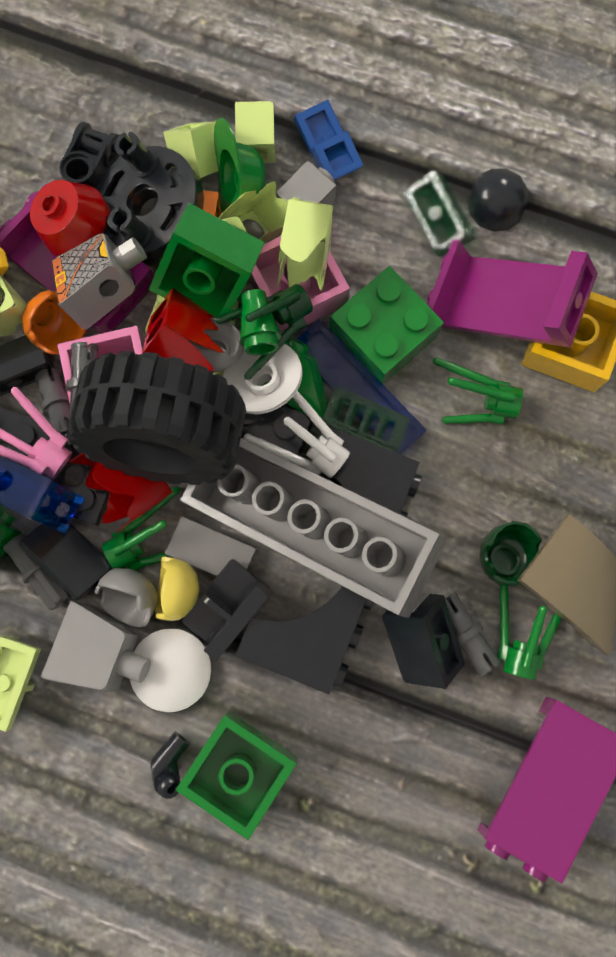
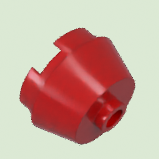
M55 180L43 186L34 197L30 209V220L48 251L55 256H60L89 239L103 234L111 211L100 192L94 187L66 180Z

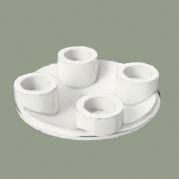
M163 629L148 635L138 644L133 653L150 659L151 665L142 683L131 679L130 682L135 694L144 704L158 711L176 712L190 707L203 696L211 677V662L209 655L204 652L205 647L199 638L183 630Z

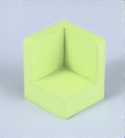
M235 102L236 142L255 148L260 153L264 163H276L273 102Z
M216 121L188 123L163 132L167 148L183 156L199 178L218 171L214 146V126Z

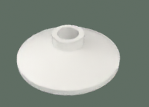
M284 344L250 380H245L244 374L260 356L247 354L245 347L240 358L224 370L223 377L227 380L228 385H234L239 391L240 396H242L246 413L263 414L274 411L286 404L297 392L302 380V364L296 352L288 345Z

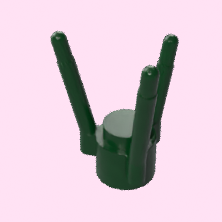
M294 284L284 291L279 290L267 297L268 304L245 316L247 322H252L272 313L274 319L280 325L286 323L289 325L281 334V339L278 341L279 348L273 353L261 355L244 374L245 380H250L297 331L307 326L304 317L313 311V305L307 292L299 284ZM242 307L216 317V323L223 324L240 318Z

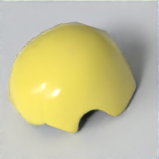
M162 557L157 595L158 603L155 609L157 619L165 621L180 620L195 606L200 588L197 572L190 563L181 559Z

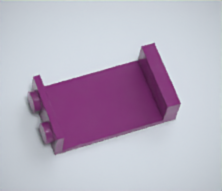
M34 192L27 198L24 207L19 213L0 227V247L5 251L9 259L45 289L56 291L51 261L58 256L48 251L30 220L31 205L38 193ZM143 262L130 269L135 286L133 293L91 326L98 333L103 334L115 331L150 292L149 288L154 275L151 268Z
M452 240L447 255L442 259L441 271L434 289L428 295L427 305L444 322L442 328L571 348L598 273L587 252L571 251L566 266L472 257L460 240Z
M546 697L539 709V712L546 716L489 827L481 822L477 830L487 840L484 846L497 856L508 860L511 854L525 862L522 869L538 880L546 882L549 876L563 884L616 777V733L560 701Z

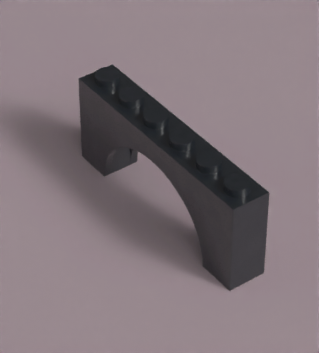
M329 427L333 433L344 440L342 446L350 454L332 478H327L333 483L407 518L408 512L401 509L406 497L414 498L418 490L422 475L417 474L416 471L420 462ZM341 586L338 592L326 604L301 618L280 622L252 617L235 656L330 694L332 686L340 689L349 665L342 663L347 648L356 649L364 626L357 624L362 609L370 611L374 602Z

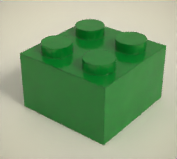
M188 203L173 231L149 290L165 298L170 290L175 288L214 317L226 314L232 310L247 283L264 242Z
M389 265L330 316L329 331L371 377L382 386L438 337L444 322Z
M228 711L211 734L176 788V791L249 840L296 766L297 756Z

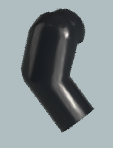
M176 731L160 748L150 763L154 789L165 799H172L179 794L176 791L180 784L177 760L190 746V743Z

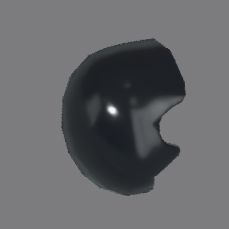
M505 168L487 170L476 178L472 186L469 203L470 216L480 227L491 231L509 230L519 223L523 217L528 202V188L521 176Z

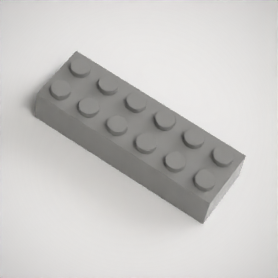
M242 438L240 439L236 465L224 479H218L215 483L210 484L202 482L200 485L188 484L180 501L389 611L406 618L410 617L447 543L440 534Z

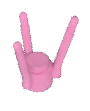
M13 387L11 389L12 395L50 439L46 440L41 437L32 447L0 428V439L28 454V456L0 445V455L29 467L39 475L45 473L54 479L72 455V452L64 447L68 439L52 427L17 387Z

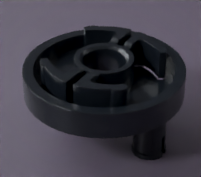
M124 132L118 136L114 145L115 151L121 157L105 171L95 188L100 192L111 211L108 217V224L113 231L114 237L107 222L103 234H106L117 247L132 237L135 238L147 256L142 262H153L162 259L173 231L188 203L203 210V187L195 170L179 153L161 146L145 147L136 134L129 132L127 136ZM171 167H176V168H177V169L172 168L171 171H170L171 174L174 176V178H175V180H176L177 187L175 186V183H174V180H173L172 176H171V175L169 174V172H168V170H169ZM158 198L154 209L148 214L140 216L142 206L149 199Z

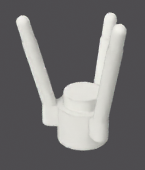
M298 391L293 396L294 400L325 437L321 435L317 439L290 417L284 418V424L311 446L306 454L312 459L311 461L247 433L243 437L244 440L312 473L319 475L322 472L329 478L336 474L350 454L342 446L344 440L332 432Z

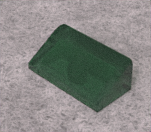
M433 169L403 191L437 256L440 257L448 253L452 240H460L465 245L477 238L448 182L438 171Z

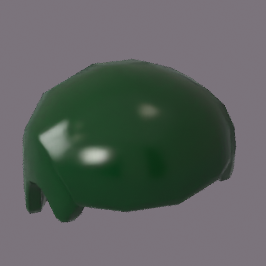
M511 521L493 528L484 537L480 546L481 565L489 579L498 585L510 587L521 585L517 580L539 552V545L542 542L540 534L529 524Z

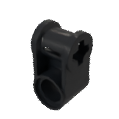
M80 122L74 131L72 141L64 157L60 161L59 170L63 180L96 188L105 171L118 159L119 155L115 151L114 145L120 135L116 133L107 135L92 129L91 125L87 122ZM84 174L86 175V176H85L84 178H82V179H78V180L75 179L76 177H78V176H80V175H84Z

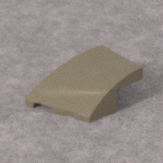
M568 514L562 519L517 581L547 603L546 607L576 629L575 632L604 655L609 656L612 651L616 625V556L588 528Z

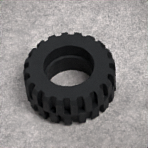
M121 351L118 355L108 353L100 358H95L81 371L67 424V434L71 444L79 453H85L86 458L93 462H99L108 469H116L124 472L126 475L139 476L155 482L165 481L169 484L178 485L181 483L200 485L202 482L210 484L215 483L218 479H224L236 465L246 407L236 387L228 385L227 380L219 374L213 375L209 373L208 368L198 364L191 365L185 363L184 359L172 356L171 358L160 357L158 353L145 352L144 354H135L133 351Z

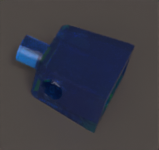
M1 457L0 504L31 520L66 534L84 497L47 477L5 457Z

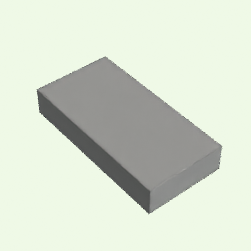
M181 517L165 554L184 560L194 567L217 576L231 559H235L247 569L256 548L185 517Z

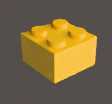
M591 291L571 348L529 341L521 365L588 391L596 392L609 381L616 362V300Z

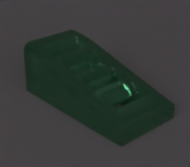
M336 386L322 420L328 427L397 453L411 418ZM343 403L350 405L344 423L337 420ZM358 409L366 411L359 429L352 427ZM373 415L381 417L374 436L367 433ZM388 421H392L396 425L388 443L382 440V436Z

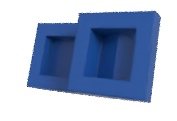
M329 100L323 101L294 116L293 121L317 166L328 171L334 181L364 166L348 131L343 132Z

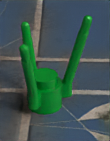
M438 357L433 359L435 365L481 383L477 384L453 377L448 379V384L451 386L485 395L484 409L491 410L487 414L445 416L442 419L444 424L491 422L503 425L505 417L517 418L523 401L522 388L510 386L509 382L492 379Z
M178 486L171 489L173 492L130 522L121 531L112 533V539L102 543L103 552L113 569H124L127 567L136 571L144 566L160 563L162 557L174 558L165 554V552L143 558L139 557L145 553L141 542L167 526L165 520L159 521L138 534L133 531L179 494L180 488Z
M500 585V648L497 658L505 660L504 672L535 680L538 669H542L545 654L562 618L555 613L553 614L539 646H537L547 613V607L540 606L528 643L514 640L513 647H510L508 586Z

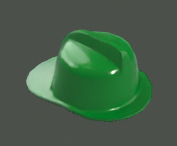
M221 117L216 120L214 126V146L218 166V193L224 212L245 192L256 191V194H258L265 187L266 171L265 163L260 153L252 146L236 142L228 121Z

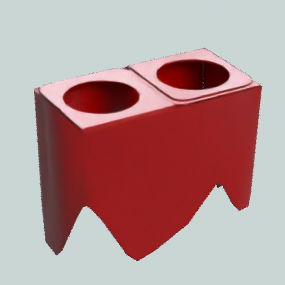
M173 288L150 318L142 354L150 352L158 353V356L171 358L172 356L184 359L185 363L191 365L198 364L208 368V371L214 370L212 365L188 340L216 352L224 353L203 332V330H218V327L210 319L216 317Z
M85 453L68 461L91 466L92 469L86 478L85 485L88 488L109 492L108 509L102 516V524H108L129 517L130 520L118 529L116 533L173 492L165 481L146 480L147 478L126 475L124 472L116 469H108L103 467V464L86 458Z

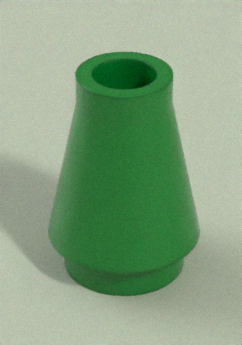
M261 289L248 290L241 295L240 344L245 346V352L249 355L260 356L273 353L279 348L278 341L281 339V334L273 314L270 313L252 322H247L245 319L248 313L268 304L266 292Z

